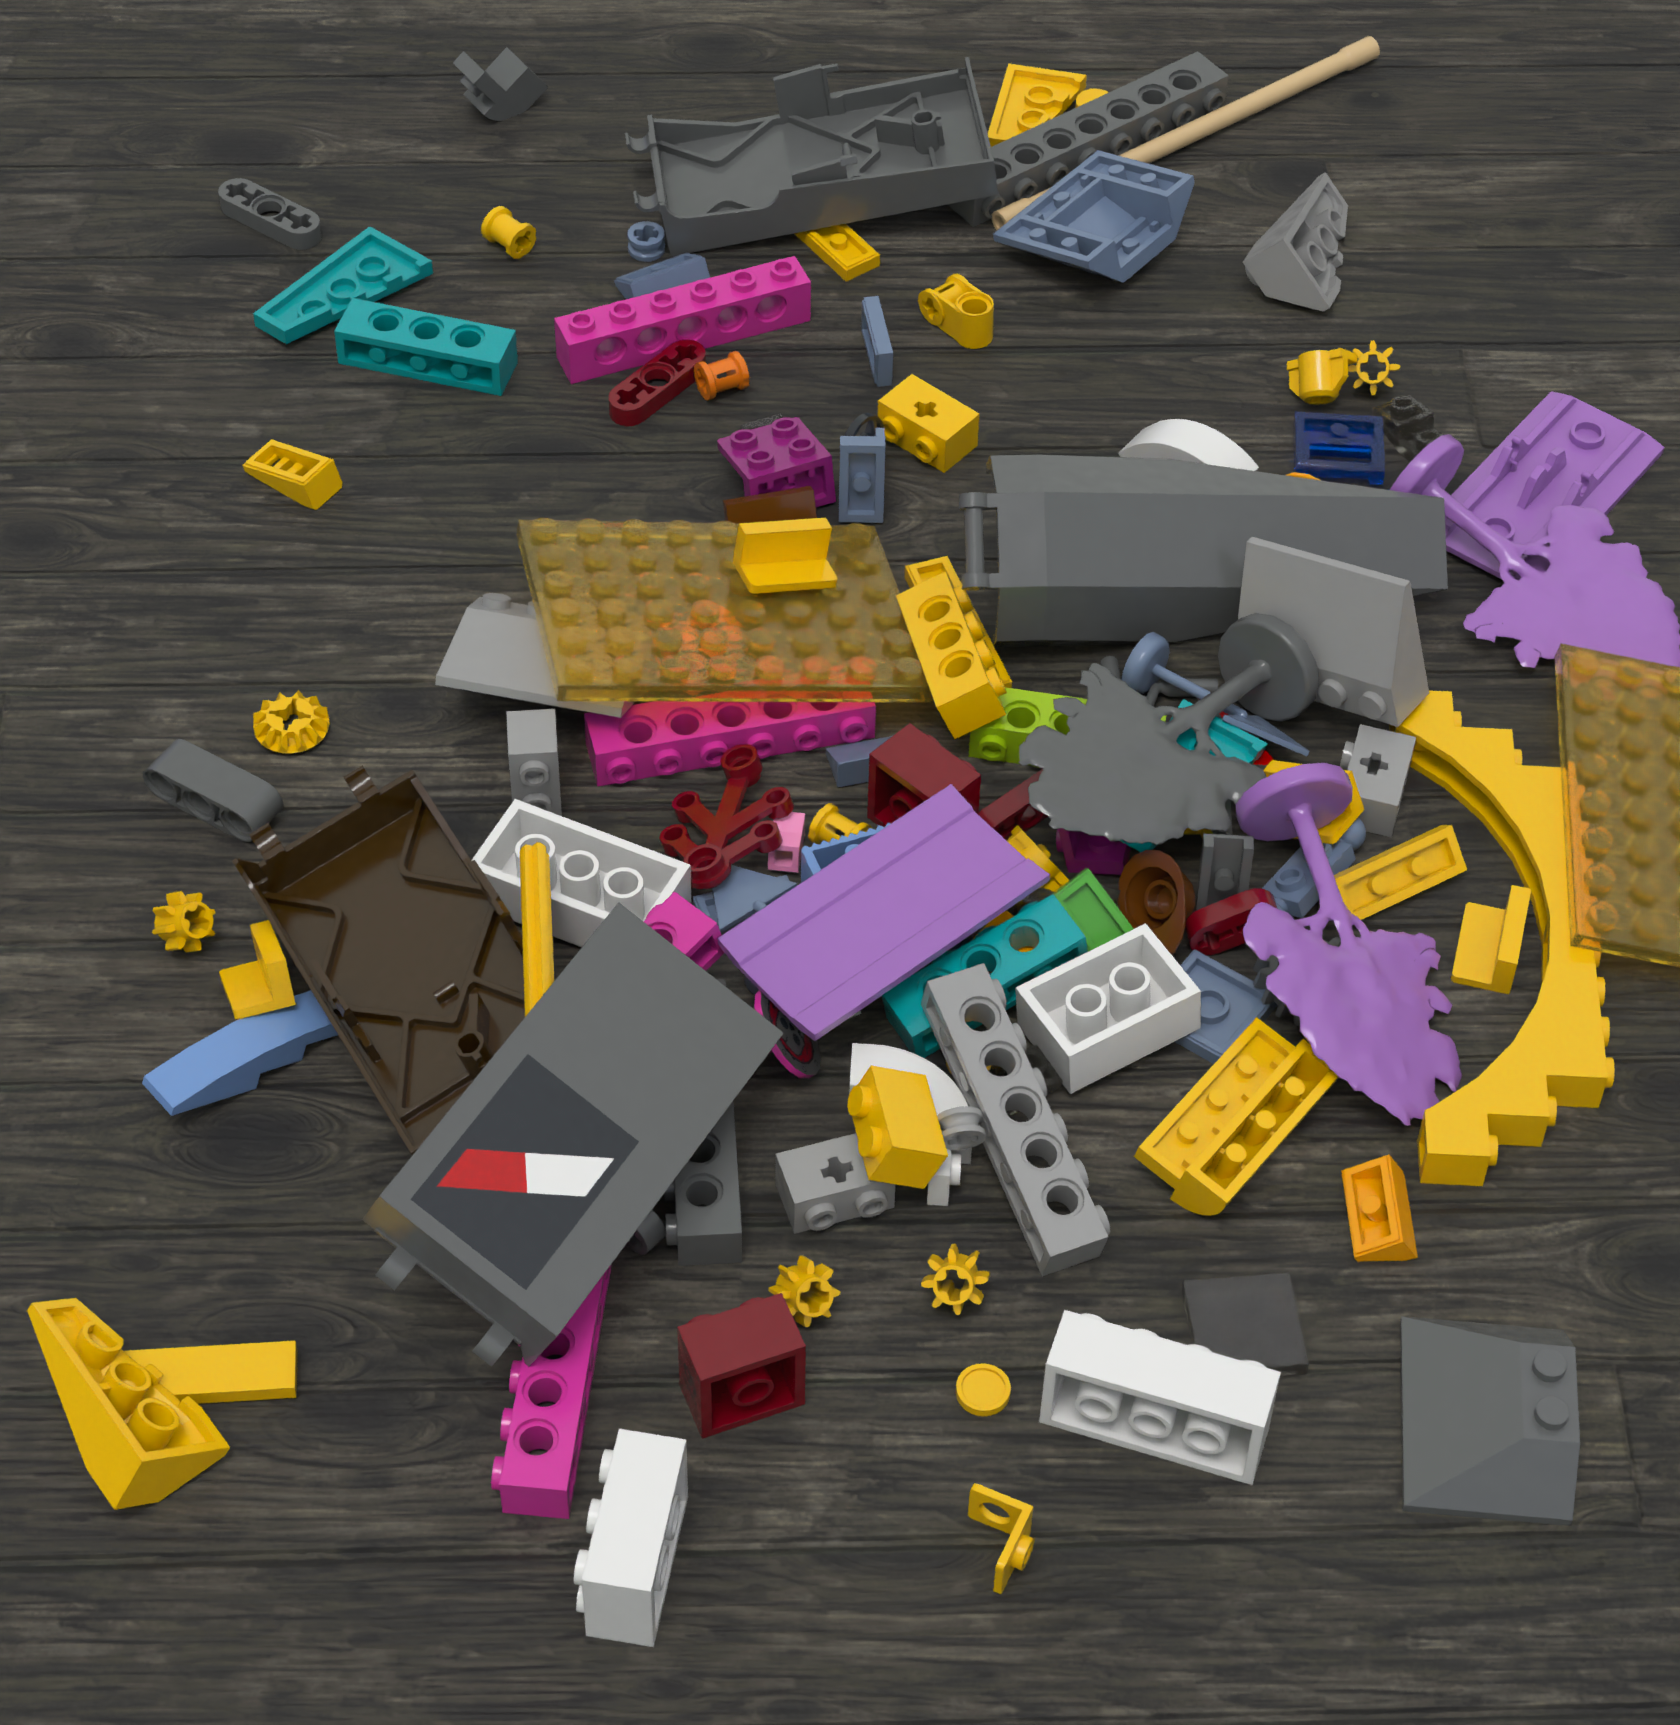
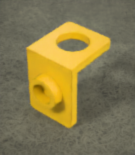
M974 1483L969 1494L968 1516L973 1520L1010 1534L995 1568L993 1591L1002 1594L1014 1568L1023 1571L1030 1558L1035 1539L1030 1537L1033 1506ZM983 1503L999 1506L1010 1517H1001L990 1512Z

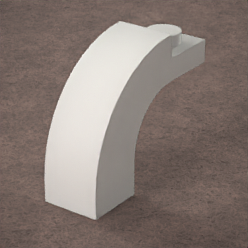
M1167 419L1156 422L1142 429L1118 453L1120 457L1173 459L1256 471L1259 468L1252 458L1227 436L1209 426L1186 419Z
M852 1043L849 1094L851 1089L858 1085L872 1065L926 1075L937 1115L951 1108L968 1106L963 1094L954 1081L944 1071L925 1058L895 1047ZM972 1148L961 1150L947 1149L948 1157L928 1183L927 1205L948 1206L949 1185L960 1186L961 1163L971 1164Z

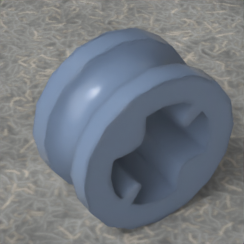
M642 221L635 223L629 228L627 235L629 241L628 252L631 257L642 262H650L663 256L665 253V231L662 226L651 221Z

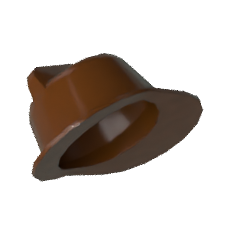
M1145 850L1134 855L1123 868L1119 878V910L1134 929L1146 923L1169 953L1173 955L1183 939L1185 922L1194 911L1196 895L1192 883L1181 872V868L1171 856L1160 850Z

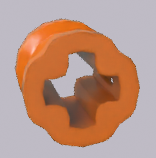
M738 351L730 352L727 358L709 364L701 361L694 365L695 381L700 394L705 400L714 399L716 393L735 387L739 390L749 387L748 368L744 358ZM721 373H726V374H727L726 377H723V378H720V379L717 378V375H718V374H721Z

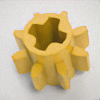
M1371 341L1369 352L1363 354L1360 350L1353 349L1359 360L1357 365L1348 366V372H1357L1360 377L1353 385L1355 389L1361 387L1363 383L1369 384L1370 392L1373 396L1376 395L1377 385L1382 382L1390 388L1394 386L1388 378L1389 372L1400 370L1401 366L1389 364L1387 358L1393 352L1392 347L1387 348L1382 354L1376 351L1375 341ZM1377 356L1379 364H1386V370L1378 373L1377 380H1369L1368 373L1361 372V365L1368 364L1369 357Z
M182 891L166 894L168 905L153 907L152 911L156 916L154 921L155 928L152 930V933L159 935L161 939L167 941L165 945V950L167 951L181 950L182 948L185 952L201 950L200 938L215 935L212 929L213 915L216 913L215 909H210L201 902L202 893L200 892L187 894L186 896Z
M951 1244L948 1257L944 1260L935 1254L930 1256L928 1264L936 1271V1274L925 1276L921 1282V1287L933 1288L936 1295L932 1304L934 1308L940 1306L943 1302L953 1305L955 1314L960 1315L964 1302L967 1299L980 1305L984 1295L975 1285L988 1282L990 1272L985 1270L978 1271L976 1261L979 1252L977 1250L967 1256L959 1254L956 1244ZM951 1269L957 1270V1275L960 1279H966L962 1289H956L953 1280L946 1279Z
M803 1255L799 1256L797 1265L790 1267L778 1266L780 1275L777 1278L776 1285L769 1287L768 1291L774 1295L783 1294L796 1322L804 1327H809L812 1317L823 1315L829 1318L831 1316L829 1308L832 1305L833 1297L840 1295V1291L832 1287L827 1281L834 1272L831 1268L822 1263L815 1267L813 1261Z

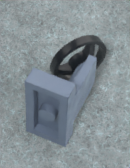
M863 413L851 423L845 436H840L839 522L883 523L885 479L884 425L878 416L871 413ZM868 422L865 431L856 436L859 429Z

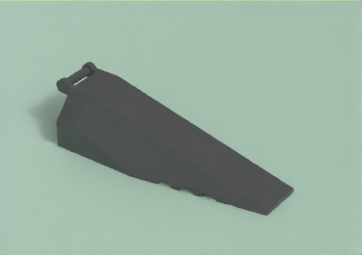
M1066 455L990 456L986 463V474L992 475L995 493L970 492L959 494V509L964 510L966 574L961 575L962 590H998L996 629L991 638L995 648L1137 644L1150 632L1161 635L1168 643H1176L1225 633L1231 624L1238 620L1246 543L1251 537L1409 580L1413 596L1448 589L1444 498L1173 459ZM983 510H996L998 573H985Z

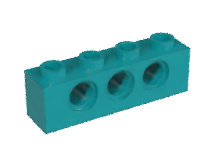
M356 298L351 299L334 330L338 364L502 396L518 363L516 330Z
M1054 894L1040 902L1028 903L1014 917L998 926H989L976 935L974 940L955 951H946L934 959L929 966L911 975L883 994L882 1000L886 1018L910 1052L925 1058L941 1049L921 1005L927 981L984 963L987 970L992 972L989 974L991 979H998L1001 983L1006 997L1005 1010H1008L1016 1005L1015 987L1087 953L1086 936ZM1025 946L1034 947L1033 950L1028 952L1017 951ZM978 1021L966 1022L971 1029L982 1025Z

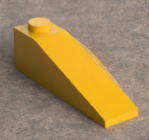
M77 1298L31 1303L27 1312L85 1467L114 1510L160 1502L227 1454L230 1446L203 1408L189 1396L181 1401L159 1383L164 1374L151 1363L142 1367L121 1349L123 1347V1338Z

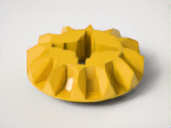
M299 690L292 697H285L279 692L275 701L263 700L261 710L253 713L255 737L265 748L278 753L291 754L311 749L324 739L329 730L327 707L320 705L317 696L305 698ZM296 714L298 719H294L292 724L288 726V729L285 730L283 721L288 720L290 715Z

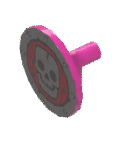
M758 990L755 994V1010L784 1032L769 1053L773 1052L781 1064L799 1078H811L816 1075L821 1063V1054L817 1040L814 1041L800 1031Z

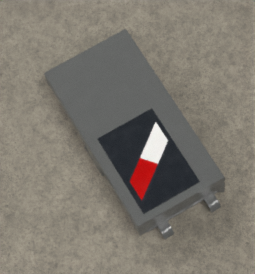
M618 902L363 1217L362 1220L396 1248L375 1276L395 1291L415 1264H417L492 1323V1326L472 1350L474 1354L492 1367L513 1340L520 1345L524 1362L530 1366L559 1335L784 1032Z

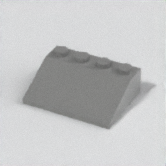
M1251 537L1247 541L1238 619L1254 613L1273 615L1294 628L1306 641L1317 664L1319 686L1314 701L1398 727L1429 694L1411 582L1256 537Z
M486 593L466 608L437 672L435 685L621 718L654 682L660 628L646 626L647 621L637 617H620L619 621L601 618L600 612L591 609H575L573 613L556 610V605L550 602L531 601L528 602V605L511 602V598L504 594Z

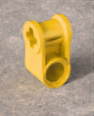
M958 273L952 274L946 279L945 284L934 290L928 288L919 293L918 304L925 319L955 339L959 345L965 348L979 349L992 342L994 321L993 299L970 284L962 275Z

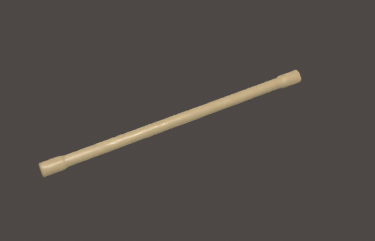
M1367 36L1340 49L1336 54L1118 156L1150 164L1344 71L1353 70L1378 58L1380 54L1379 45L1373 37ZM1048 189L992 213V222L995 229H1000Z

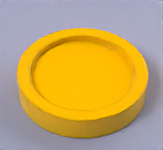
M984 1363L971 1365L964 1369L957 1379L956 1398L961 1407L973 1415L991 1416L997 1414L1009 1402L1011 1392L1009 1378L1000 1368L994 1365Z

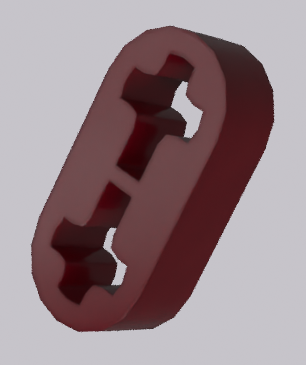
M1253 888L1193 912L1185 922V929L1191 949H1195L1204 955H1214L1246 943L1242 929L1247 923L1251 909L1255 907V904L1261 902L1268 903L1277 908L1274 896L1268 890Z

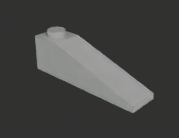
M1326 172L1318 176L1253 245L1243 261L1248 278L1254 285L1260 287L1266 297L1322 312L1331 307L1340 292L1341 280L1335 276L1336 268L1343 264V254L1338 250V241L1345 237L1348 212L1347 203Z

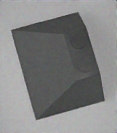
M1401 1316L1402 1511L1571 1526L1580 1450L1576 1351L1574 1344L1564 1330Z

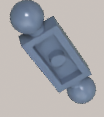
M1360 818L1353 822L1336 843H1323L1333 875L1348 869L1356 860L1354 851L1361 847L1366 838V828ZM1301 847L1262 888L1270 891L1274 896L1277 909L1299 918H1303L1319 900L1316 886Z

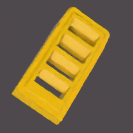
M272 439L242 465L247 474L299 504L314 510L319 509L342 488V480L333 459ZM278 459H281L279 462H277V463L272 467V465H273Z

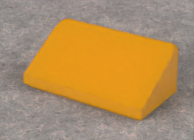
M1390 1154L1341 1170L1354 1258L1357 1261H1407L1418 1258L1405 1175Z

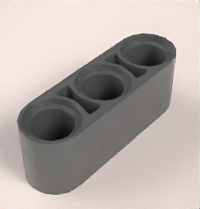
M176 739L143 771L145 784L157 797L244 842H251L252 839L249 834L269 823L283 809L282 797L271 784L183 739Z

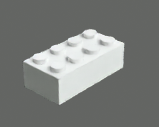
M514 799L471 860H475L511 913L510 916L513 921L522 924L519 852L525 844L534 845L536 842L544 844L546 852L549 854L552 935L580 947H583L618 902L643 922L651 909L658 904H662L674 891L692 903L690 864Z
M1064 1310L1046 1362L1039 1422L1253 1485L1269 1431L1281 1372L1268 1369L1263 1364L1253 1360L1241 1361L1213 1353L1210 1349L1201 1345H1185L1164 1339L1149 1330H1133L1112 1324L1094 1314H1078Z

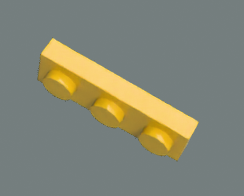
M1440 825L1335 874L1334 877L1343 902L1352 914L1362 920L1467 871V867L1452 825Z

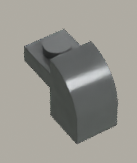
M508 47L503 50L486 70L479 66L464 51L453 62L464 74L460 82L468 90L463 95L484 116L491 120L503 121L525 112L548 88Z

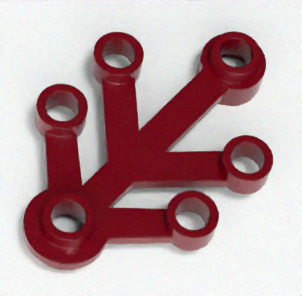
M736 745L722 755L720 763L728 782L715 816L702 804L699 794L694 791L682 792L672 801V807L677 819L682 823L692 822L707 837L705 844L697 846L691 840L687 828L681 824L666 827L659 836L662 847L668 856H680L684 863L691 865L692 888H715L729 876L731 865L754 850L760 853H769L779 848L782 844L783 838L776 822L765 820L757 824L755 823L766 816L771 819H781L793 811L794 803L787 788L775 787L769 789L763 794L761 799L739 812L747 787L753 786L759 781L760 773L763 769L758 752L752 745ZM755 824L749 834L726 846L729 839Z

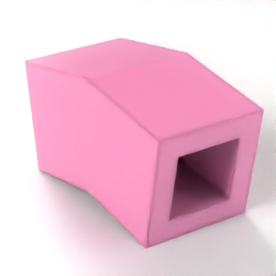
M791 812L784 818L773 820L778 825L783 841L779 848L768 853V870L798 873L805 836V813Z

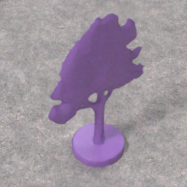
M1450 434L1442 435L1429 443L1399 475L1390 490L1444 498L1445 516L1479 542L1499 561L1498 571L1504 584L1501 587L1495 588L1492 594L1481 603L1474 613L1466 615L1463 622L1464 628L1475 632L1476 638L1489 640L1494 643L1496 636L1520 640L1514 647V650L1522 667L1535 668L1540 657L1561 659L1565 662L1558 676L1561 684L1594 703L1613 705L1615 703L1612 698L1613 686L1631 692L1635 699L1652 702L1663 701L1669 690L1673 687L1680 689V625L1678 623V616L1674 613L1675 605L1670 598L1664 595L1659 583L1646 578L1648 571L1642 565V557L1638 546L1630 543L1610 544L1600 541L1601 536H1610L1614 533L1608 517L1596 508L1560 505L1551 510V519L1547 526L1548 535L1528 544H1518L1506 539L1445 491V488L1454 477L1464 453L1461 443ZM1550 543V547H1546L1543 545ZM1526 554L1546 557L1549 559L1550 566L1547 571L1540 572L1526 563L1521 556ZM1513 570L1521 576L1519 581L1514 579L1509 571Z
M1328 763L1302 764L1280 770L1261 779L1243 793L1236 804V817L1240 829L1248 836H1253V839L1277 841L1298 837L1318 892L1320 908L1315 915L1294 920L1289 913L1277 909L1268 903L1261 902L1255 904L1247 918V923L1242 929L1244 940L1260 960L1266 961L1271 955L1278 959L1279 965L1277 969L1266 977V988L1286 1005L1292 1015L1299 1017L1300 1032L1311 1045L1313 1054L1323 1060L1338 1078L1348 1081L1354 1091H1362L1372 1101L1384 1106L1391 1115L1397 1117L1404 1125H1411L1410 1119L1418 1118L1422 1120L1424 1110L1440 1102L1435 1094V1079L1448 1084L1450 1090L1456 1092V1088L1459 1086L1462 1078L1459 1067L1460 1061L1454 1041L1450 1036L1430 1029L1428 1022L1434 1017L1435 1009L1449 1014L1453 1006L1444 993L1436 986L1425 985L1430 968L1433 967L1438 970L1441 955L1436 952L1435 940L1420 932L1412 935L1405 932H1388L1382 929H1378L1376 932L1369 931L1366 925L1357 916L1352 914L1343 902L1318 829L1340 816L1352 801L1353 787L1348 774L1340 766ZM1328 921H1332L1338 930L1341 940L1339 947L1329 945L1322 939L1323 929ZM1310 925V930L1304 928ZM1352 925H1355L1361 938L1354 935Z

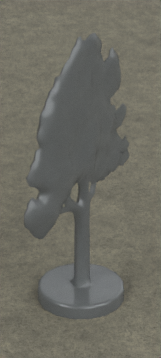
M1254 613L1238 619L1231 624L1222 635L1218 659L1221 675L1225 683L1197 703L1185 708L1173 706H1159L1155 708L1149 703L1147 697L1129 687L1125 681L1115 677L1109 668L1097 663L1091 664L1088 671L1081 670V680L1079 684L1087 686L1086 705L1073 697L1053 699L1054 710L1068 716L1067 725L1070 731L1065 735L1046 725L1038 726L1026 737L1025 742L1019 746L1020 761L1018 763L1022 766L1031 764L1043 769L1039 780L1030 783L1028 787L1030 805L1035 810L1048 815L1051 819L1049 825L1053 829L1063 828L1068 831H1081L1089 835L1106 836L1111 842L1123 840L1127 843L1143 844L1151 842L1161 845L1168 839L1183 837L1184 831L1187 828L1193 831L1201 829L1228 830L1231 821L1224 802L1230 799L1237 804L1243 793L1261 779L1266 778V774L1263 769L1236 757H1226L1208 735V728L1215 716L1236 701H1239L1245 709L1253 714L1272 721L1282 722L1303 713L1316 699L1319 686L1317 664L1306 641L1292 626L1273 615ZM1166 715H1172L1173 717L1169 722L1161 720ZM1188 729H1193L1196 733L1198 744L1195 750H1188L1176 741L1178 736ZM1210 749L1216 756H1213L1209 753Z

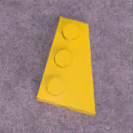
M1008 63L988 131L990 146L993 147L1063 114L1075 101L1078 94L1086 88L1087 75Z

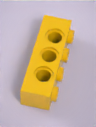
M945 571L896 595L935 705L954 739L1005 716L1006 712L999 696L1006 694L1007 691L996 668L988 669L996 665L985 640L978 641L985 637L972 611L974 607L966 590H962V584L954 587Z

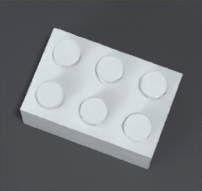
M1146 923L1015 987L1017 1024L1070 1094L1201 1028L1200 989Z
M619 1429L614 1450L605 1449L601 1459L599 1483L604 1484L602 1499H592L589 1507L586 1531L592 1534L589 1550H579L575 1564L574 1584L579 1585L576 1612L584 1613L586 1636L654 1647L688 1500L686 1439Z

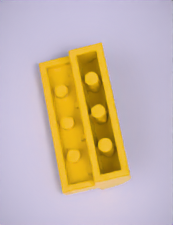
M1256 1017L1138 1147L1134 1158L1175 1189L1170 1200L1196 1214L1216 1215L1223 1211L1337 1081L1338 1077L1323 1060L1313 1054L1311 1045L1305 1039H1302L1295 1047Z

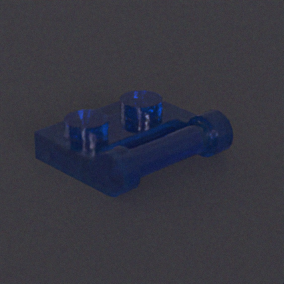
M1295 412L1293 422V472L1309 474L1313 477L1368 480L1369 484H1383L1385 453L1382 416ZM1310 456L1369 459V462L1310 459Z

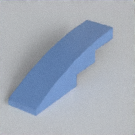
M310 990L294 996L296 1005L239 1019L194 1043L146 1074L142 1084L164 1109L173 1116L256 1089L260 1073L301 1061L306 1045L336 1036L338 1033Z

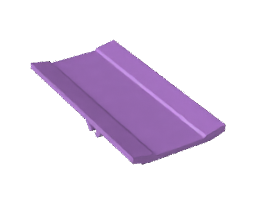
M1551 391L1451 496L1506 539L1518 544H1528L1548 535L1547 526L1551 519V510L1557 506L1574 505L1584 508H1596L1607 515L1663 454L1665 447L1646 432L1573 396ZM1445 516L1446 551L1500 578L1498 571L1500 564L1495 556ZM1547 543L1543 546L1550 547V543ZM1526 554L1521 556L1526 563L1540 572L1547 571L1550 566L1549 559L1546 557ZM1513 570L1509 571L1512 577L1519 581L1521 576Z
M950 784L718 938V945L732 963L800 1031L816 1041L1050 881V874L1029 858L1026 859L984 821L956 788Z

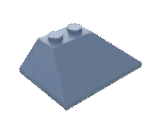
M1097 150L993 233V238L995 242L1124 283L1176 239L1195 183L1194 176Z

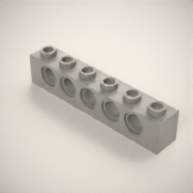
M984 963L927 981L921 1001L922 1008L967 1105L979 1108L982 1111L983 1121L978 1126L985 1129L986 1139L983 1145L1041 1275L1045 1276L1100 1257L1110 1234L1107 1215L1100 1205L1094 1206L1087 1190L1089 1180L1086 1169L1080 1159H1073L1066 1144L1068 1134L1062 1117L1058 1113L1053 1114L1045 1098L1047 1096V1087L1041 1071L1037 1067L1032 1068L1025 1054L1027 1050L1025 1036L1021 1027L1017 1023L1012 1024L1005 1010L1006 997L1001 983L998 979H991ZM978 1021L984 1024L988 1030L975 1031L966 1022ZM990 1065L1000 1066L1008 1075L995 1076L986 1067ZM1010 1110L1020 1111L1027 1116L1029 1121H1014L1006 1112ZM1040 1156L1048 1162L1050 1167L1037 1168L1030 1164L1026 1157ZM1053 1201L1063 1203L1070 1210V1214H1056L1049 1208L1047 1203Z

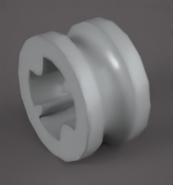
M970 1106L955 1107L937 1115L940 1128L943 1130L942 1135L946 1149H968L978 1146L985 1141V1129L978 1126L983 1121L982 1111L979 1108Z

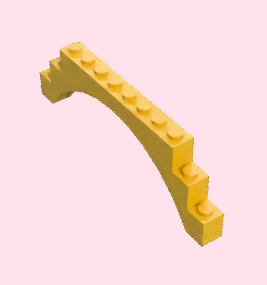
M1429 691V694L1398 727L1389 724V731L1416 737L1410 767L1445 788L1483 822L1512 860L1524 887L1531 889L1530 899L1542 945L1541 989L1539 996L1514 1041L1479 1077L1436 1105L1424 1110L1417 1139L1420 1183L1483 1186L1488 1166H1496L1498 1145L1541 1147L1547 1127L1555 1126L1557 1106L1599 1108L1604 1089L1612 1088L1615 1067L1613 1058L1606 1057L1605 1047L1608 1046L1610 1037V1022L1608 1017L1601 1016L1600 1009L1605 1000L1604 977H1597L1596 968L1599 966L1601 957V943L1599 938L1592 937L1597 909L1595 899H1588L1587 893L1592 883V864L1590 861H1584L1583 853L1587 849L1588 828L1586 824H1580L1579 817L1583 812L1584 792L1583 788H1576L1574 768L1522 765L1521 749H1514L1512 729L1461 727V711L1453 710L1452 692Z

